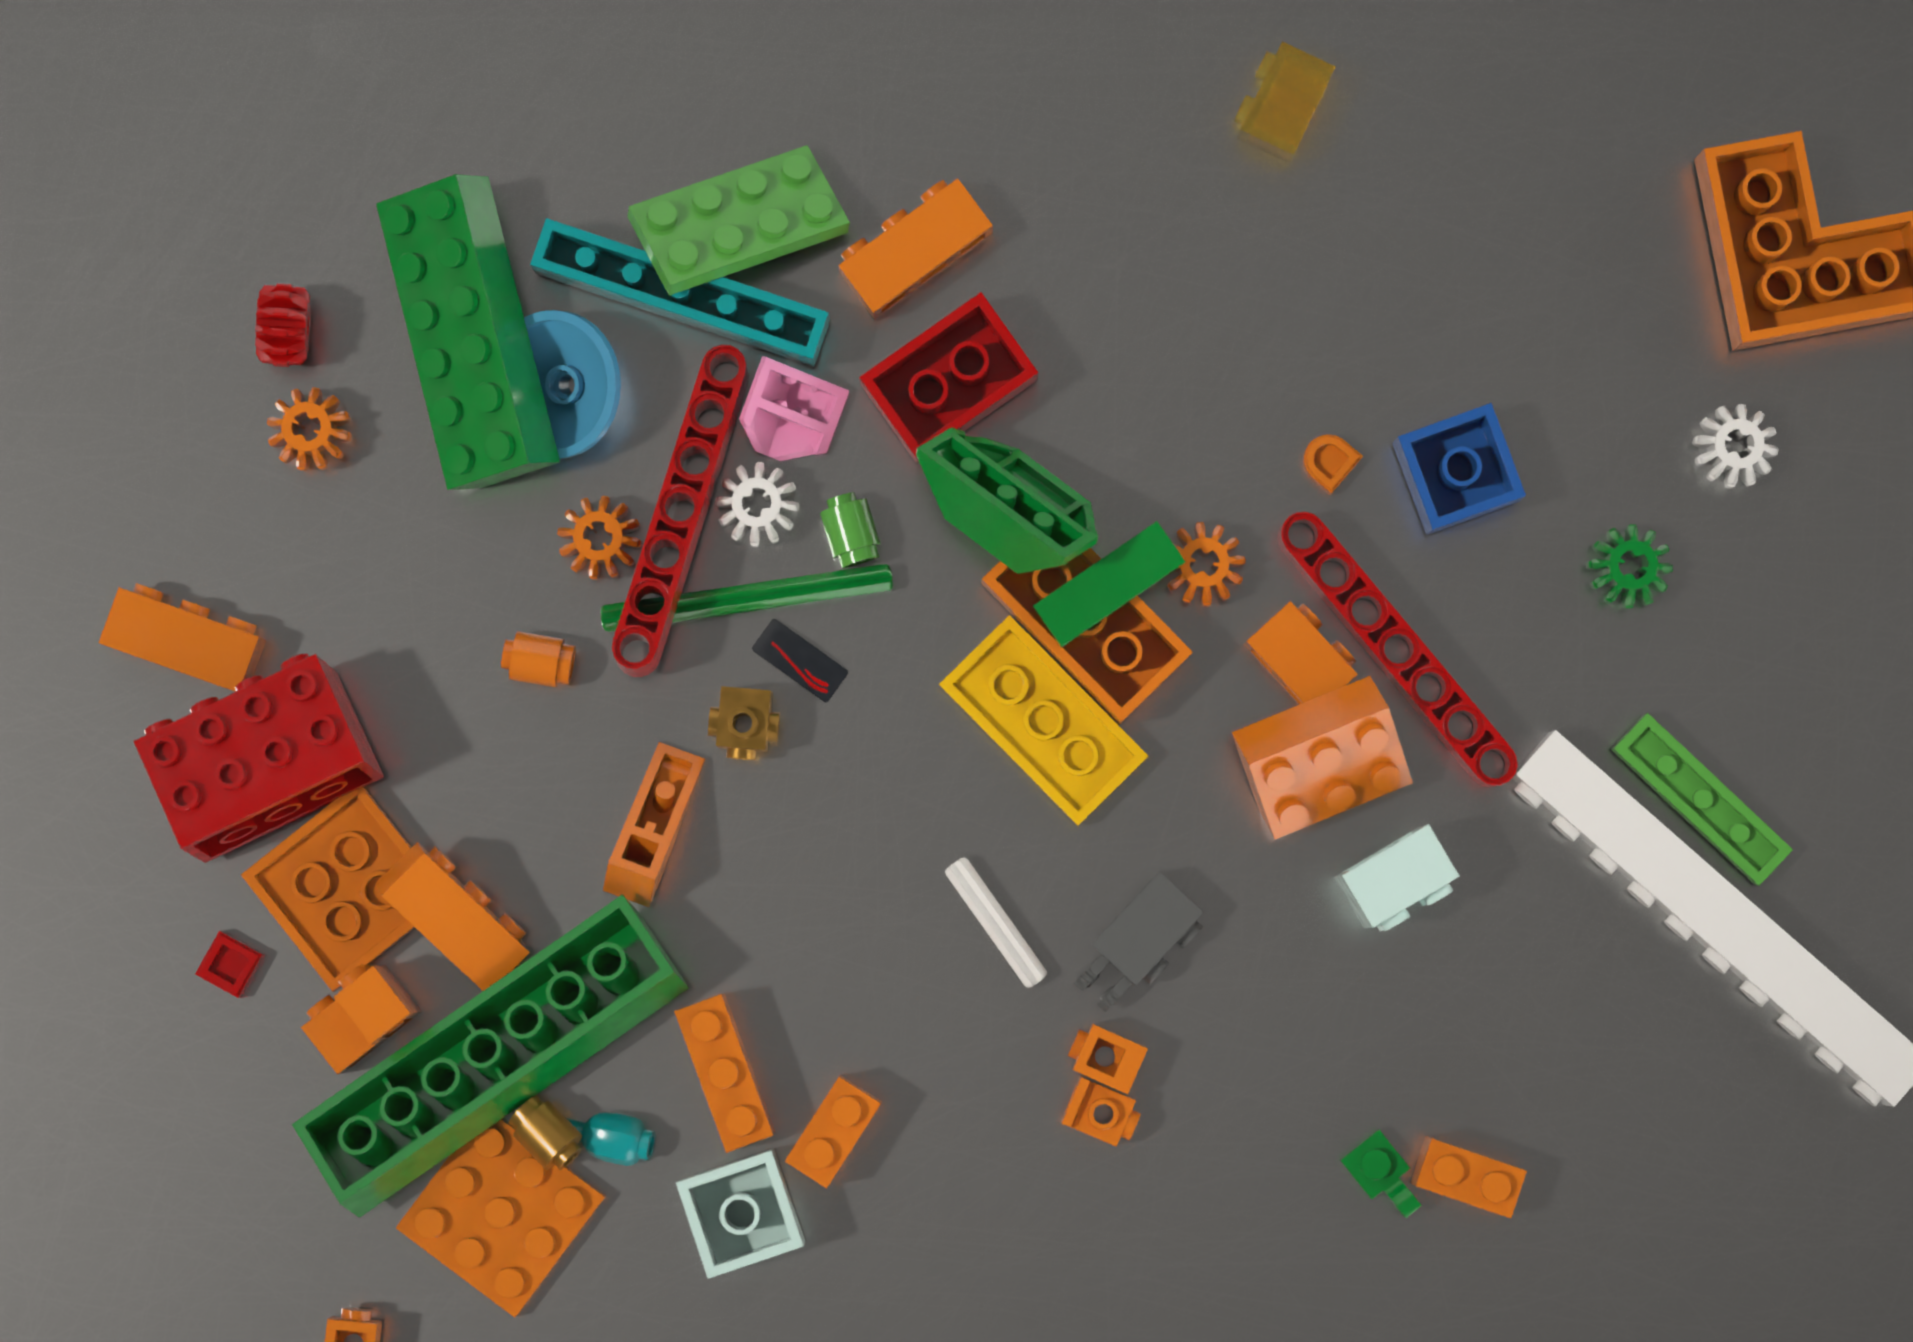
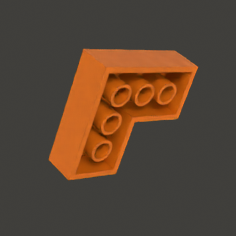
M1802 131L1705 148L1694 159L1732 351L1913 317V211L1821 227Z

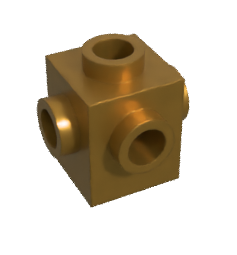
M721 686L719 707H710L708 736L716 737V746L718 748L727 749L726 758L756 760V751L768 752V743L778 742L780 713L771 712L773 699L771 690ZM743 716L751 717V728L747 732H738L736 729L738 719Z

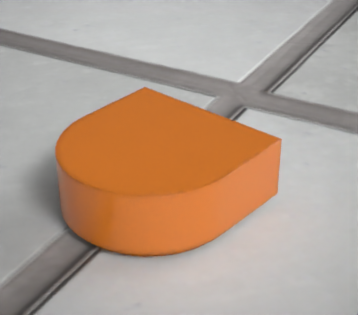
M1322 435L1312 440L1305 449L1303 467L1308 477L1331 495L1361 460L1363 455L1336 435Z

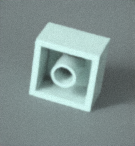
M1427 824L1412 830L1336 875L1334 879L1364 928H1374L1377 926L1380 932L1383 930L1385 932L1410 917L1406 908L1420 901L1422 906H1429L1453 892L1454 890L1449 883L1460 876L1430 825Z
M774 1148L680 1179L676 1182L708 1279L803 1247L806 1243Z

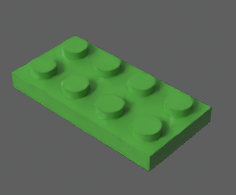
M808 145L633 204L628 207L627 215L668 295L848 233L850 221Z

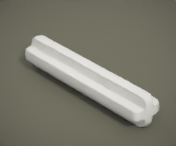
M963 857L947 867L945 870L946 876L1024 986L1030 988L1047 976V970L969 860Z

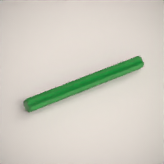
M880 564L682 593L672 623L890 591L893 589L892 571L888 564ZM662 596L641 599L638 610L645 615L657 614L663 608L665 599ZM625 602L607 604L601 607V623L605 631H616Z

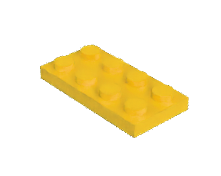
M1010 615L939 683V686L1077 826L1148 757L1132 738Z

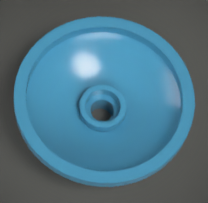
M545 310L524 317L559 459L571 458L592 448L611 426L620 400V370L609 341L592 322L568 311ZM572 377L575 383L573 392L569 389V381Z

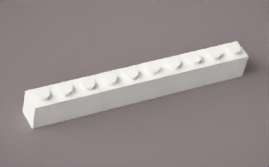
M1557 730L1550 731L1520 764L1516 774L1513 776V779L1518 783L1514 791L1525 802L1535 809L1541 804L1556 816L1551 823L1558 831L1572 842H1575L1580 837L1593 849L1589 857L1608 874L1612 875L1617 870L1629 880L1631 884L1626 889L1644 906L1650 908L1655 903L1668 915L1664 923L1685 941L1691 936L1706 948L1701 955L1707 962L1723 974L1730 969L1743 981L1739 989L1758 1006L1763 1007L1767 1002L1778 1011L1781 1016L1777 1022L1797 1040H1801L1804 1035L1819 1048L1815 1056L1833 1072L1838 1074L1843 1069L1857 1082L1852 1088L1864 1100L1874 1107L1879 1102L1886 1106H1896L1913 1086V1043Z

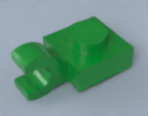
M1380 1129L1340 1159V1162L1371 1200L1383 1191L1404 1218L1409 1217L1422 1206L1400 1180V1177L1411 1168Z

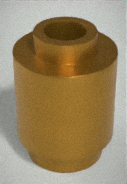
M537 1095L525 1102L508 1122L515 1130L513 1136L546 1170L551 1169L555 1165L560 1170L564 1169L582 1150L578 1145L582 1134L550 1101L543 1102Z

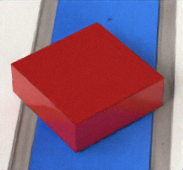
M219 931L195 975L229 994L241 998L265 954L231 935Z

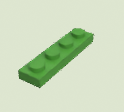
M1645 713L1611 749L1755 886H1760L1792 852L1793 849L1649 713Z

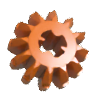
M317 387L311 389L307 402L303 393L299 389H294L291 391V397L295 405L290 407L280 399L275 403L277 409L284 413L283 419L269 417L267 419L269 427L282 431L268 439L269 445L273 448L285 446L279 456V459L285 464L291 462L297 456L296 464L297 469L300 471H307L312 457L320 470L327 469L328 462L324 454L329 451L335 458L341 459L344 453L334 445L336 440L347 442L352 439L350 432L344 429H337V427L351 420L350 414L346 411L334 413L339 406L340 400L336 396L331 395L322 403V390ZM308 418L321 426L320 431L314 430L317 437L311 441L298 432L299 428L305 429L302 423Z
M601 496L598 511H594L593 505L588 498L581 499V507L585 512L584 516L580 518L570 509L565 512L567 519L575 524L574 529L558 528L557 535L559 537L574 541L564 545L559 549L562 557H570L579 553L571 565V569L575 573L582 571L587 563L590 562L589 578L591 580L599 579L601 565L606 566L611 578H616L619 576V572L614 561L619 558L629 567H632L635 563L634 559L624 552L625 547L632 549L642 547L640 539L626 536V534L636 531L640 527V523L637 519H629L620 523L629 510L628 506L624 503L619 504L609 514L611 502L608 496ZM597 526H604L606 533L612 537L609 546L603 543L605 548L603 550H595V545L587 539L591 530L595 534L597 533L595 529Z
M1197 522L1194 530L1196 539L1194 540L1184 528H1180L1176 532L1177 538L1184 546V549L1175 544L1174 546L1186 562L1173 571L1178 572L1179 576L1172 579L1168 583L1167 588L1170 591H1174L1184 583L1188 586V589L1184 593L1182 601L1189 604L1197 590L1201 591L1202 605L1208 607L1212 602L1211 589L1213 588L1222 600L1225 601L1230 597V592L1222 580L1232 585L1241 584L1243 578L1238 573L1228 569L1229 567L1243 566L1246 563V559L1240 555L1228 556V552L1239 545V540L1236 537L1229 539L1224 545L1218 542L1224 532L1223 526L1217 525L1213 530L1211 538L1205 537L1204 523ZM1195 553H1199L1203 558L1211 555L1216 561L1211 566L1215 573L1210 576L1204 571L1195 574L1190 566H1193L1196 560L1191 558V556Z

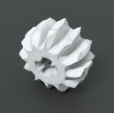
M1738 404L1735 407L1733 417L1725 406H1721L1715 410L1717 422L1705 417L1699 423L1702 430L1709 436L1699 435L1693 438L1692 444L1694 446L1707 449L1706 453L1695 458V463L1697 466L1704 465L1709 461L1712 463L1713 467L1706 476L1709 481H1714L1722 472H1725L1724 484L1726 488L1732 489L1735 487L1738 475L1742 482L1749 487L1756 483L1754 471L1766 475L1772 469L1763 457H1774L1778 454L1779 449L1774 445L1765 444L1764 440L1774 436L1776 429L1768 427L1761 431L1758 428V425L1765 417L1761 411L1756 412L1749 420H1746L1747 408L1745 404ZM1732 439L1734 441L1743 440L1746 448L1740 451L1739 454L1737 452L1728 453L1725 444Z
M763 462L756 463L754 478L748 477L747 471L742 465L738 466L736 472L742 481L738 486L727 478H724L721 482L722 487L732 493L733 496H721L715 499L717 507L733 509L718 519L722 527L729 526L739 521L731 537L735 541H739L749 529L751 530L750 544L752 547H759L761 542L760 531H766L769 540L773 544L779 542L778 534L773 527L777 523L788 531H791L794 527L793 522L783 516L782 513H795L800 510L798 502L782 501V499L792 495L797 490L793 482L786 483L776 488L782 480L784 472L780 468H776L768 480L764 479L765 465ZM755 493H764L763 497L766 502L771 499L770 508H763L759 517L751 516L752 511L749 507L744 510L745 501H753Z

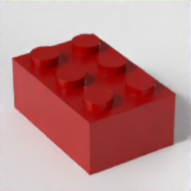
M980 292L861 375L859 380L860 385L915 463L919 464L916 456L919 446L951 427L966 431L1036 382L1039 372L983 293Z

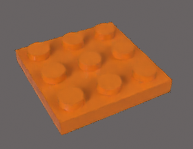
M364 787L334 800L241 874L246 883L332 992L337 991L341 987L338 982L360 964L364 966L371 964L415 929L408 920L381 896L375 885L412 847Z
M502 1118L449 1155L396 1226V1229L515 1318L606 1195L569 1167L560 1170L555 1165L551 1169L546 1170L513 1136L515 1130Z

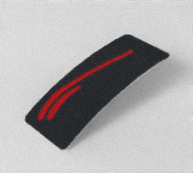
M777 619L771 620L752 647L756 654L823 702L830 700L848 675V671Z

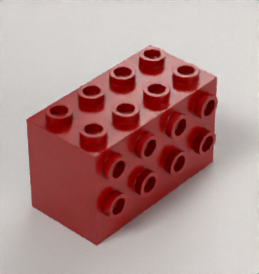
M307 653L293 656L280 665L282 670L266 678L262 675L247 678L235 686L236 692L220 700L217 697L201 700L191 706V714L174 722L172 719H164L153 723L144 730L145 736L133 741L177 842L183 851L207 863L328 805L348 793L384 778L337 672L317 654L309 656Z

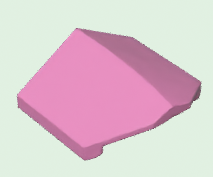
M762 356L739 420L754 451L765 456L784 461L809 455L825 454L828 451L849 390Z

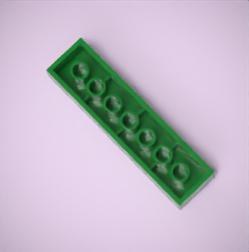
M622 894L295 1121L292 1126L340 1205L360 1218L685 992L689 987L638 910Z

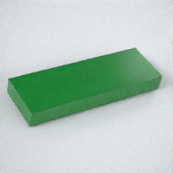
M1156 521L1033 605V608L1062 648L1185 564L1186 561L1159 522Z

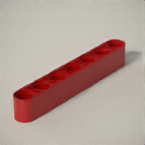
M721 344L711 348L702 360L613 638L612 652L621 670L631 677L649 675L660 662L748 386L749 373L744 355L739 349L731 345ZM724 362H730L739 368L737 375L732 380L726 382L719 381L712 376L716 366ZM716 408L723 412L724 418L716 427L706 428L698 423L699 415L706 409ZM700 454L709 459V465L702 473L689 474L683 469L685 460L691 455ZM677 501H688L694 505V512L687 520L675 521L668 516V510ZM673 547L678 550L679 559L672 567L660 568L653 563V557L659 549ZM653 593L665 599L663 608L657 614L645 615L638 610L639 602L645 595ZM641 640L648 643L650 646L649 653L642 661L629 662L624 659V649L630 642Z
M1306 511L1296 512L1289 516L1280 527L1278 533V545L1285 556L1468 775L1477 784L1487 788L1497 787L1509 782L1516 774L1518 767L1517 756L1511 746L1321 519ZM1297 523L1308 525L1314 532L1315 540L1313 545L1305 549L1295 547L1290 542L1288 536L1290 526ZM1327 561L1340 563L1346 571L1345 583L1339 587L1328 586L1324 583L1320 575L1323 563ZM1358 599L1370 600L1377 607L1378 617L1372 625L1360 624L1353 617L1352 607ZM1399 637L1407 642L1410 653L1404 663H1394L1386 657L1384 645L1388 638ZM1431 675L1438 679L1441 684V694L1436 701L1429 702L1419 697L1416 691V683L1420 676ZM1454 713L1466 714L1473 723L1472 734L1466 740L1456 739L1448 729L1449 718ZM1486 751H1495L1504 759V772L1498 778H1490L1481 770L1480 760Z

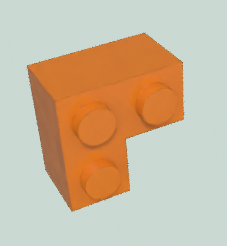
M360 964L338 982L343 989L334 996V999L331 995H327L306 1012L311 1020L304 1024L301 1029L337 1075L346 1073L422 1013V1010L386 965H373L371 967L370 964L365 966Z

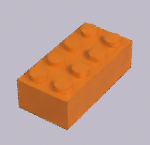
M1091 547L1062 566L1017 574L999 561L982 578L981 584L1119 725L1193 653L1139 596L1120 607L1061 648L1033 608V605L1099 561L1101 558Z

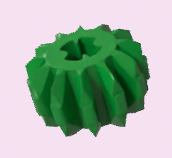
M1630 524L1625 530V539L1616 528H1612L1607 531V539L1610 545L1601 541L1594 543L1592 549L1603 557L1604 560L1594 559L1588 561L1587 569L1602 571L1603 576L1593 580L1591 586L1593 589H1598L1608 584L1610 589L1604 597L1606 603L1611 604L1622 593L1624 609L1634 607L1636 595L1640 602L1647 606L1654 601L1650 588L1660 593L1666 591L1668 585L1657 574L1664 575L1673 572V565L1670 563H1658V557L1665 555L1670 549L1667 544L1661 545L1654 550L1650 547L1656 537L1655 531H1647L1639 541L1637 525ZM1622 555H1625L1629 561L1637 559L1640 562L1641 568L1635 571L1639 575L1638 579H1635L1632 573L1623 575L1620 572L1619 566L1625 563V560L1621 559Z

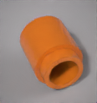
M517 631L514 640H505L501 668L509 670V680L555 688L558 683L569 685L574 669L576 646L565 644V639Z

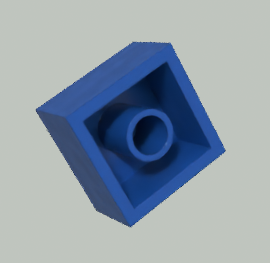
M1492 403L1398 436L1392 443L1426 535L1515 504L1526 497Z

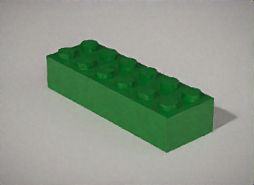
M454 174L376 203L447 490L481 489L560 463L489 177Z

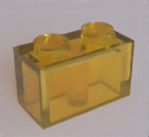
M1283 41L1276 54L1267 50L1255 75V78L1263 81L1255 98L1246 94L1235 116L1234 122L1242 125L1237 139L1290 163L1336 66Z

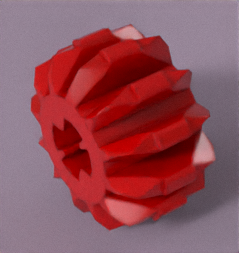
M277 283V285H264L259 291L255 346L256 355L262 363L289 367L290 365H302L307 359L311 305L310 295L304 287L288 283Z

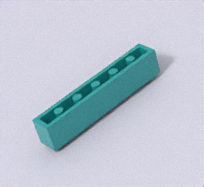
M548 218L545 219L530 266L538 275L813 367L816 365L830 324L829 312L725 277L668 295L646 251Z

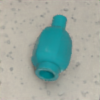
M598 1113L590 1117L586 1122L568 1119L582 1134L580 1142H582L586 1151L597 1159L618 1165L632 1166L639 1159L649 1161L652 1156L656 1137L655 1131L646 1130L644 1124L638 1118L617 1113Z

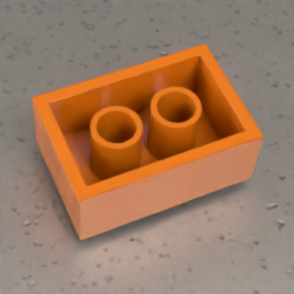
M1371 676L1232 732L1257 807L1274 839L1293 833L1413 783L1390 709Z

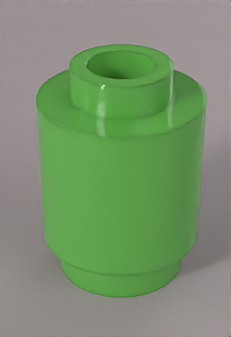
M850 492L828 499L826 501L828 509L820 512V516L833 558H839L842 569L879 558L876 546L881 543L867 498L857 500L855 492Z

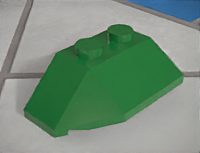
M952 427L917 448V459L944 519L1017 574L1062 566L1097 543L1098 533L1097 529H1095L1091 502L1020 449L987 438L965 436V431Z

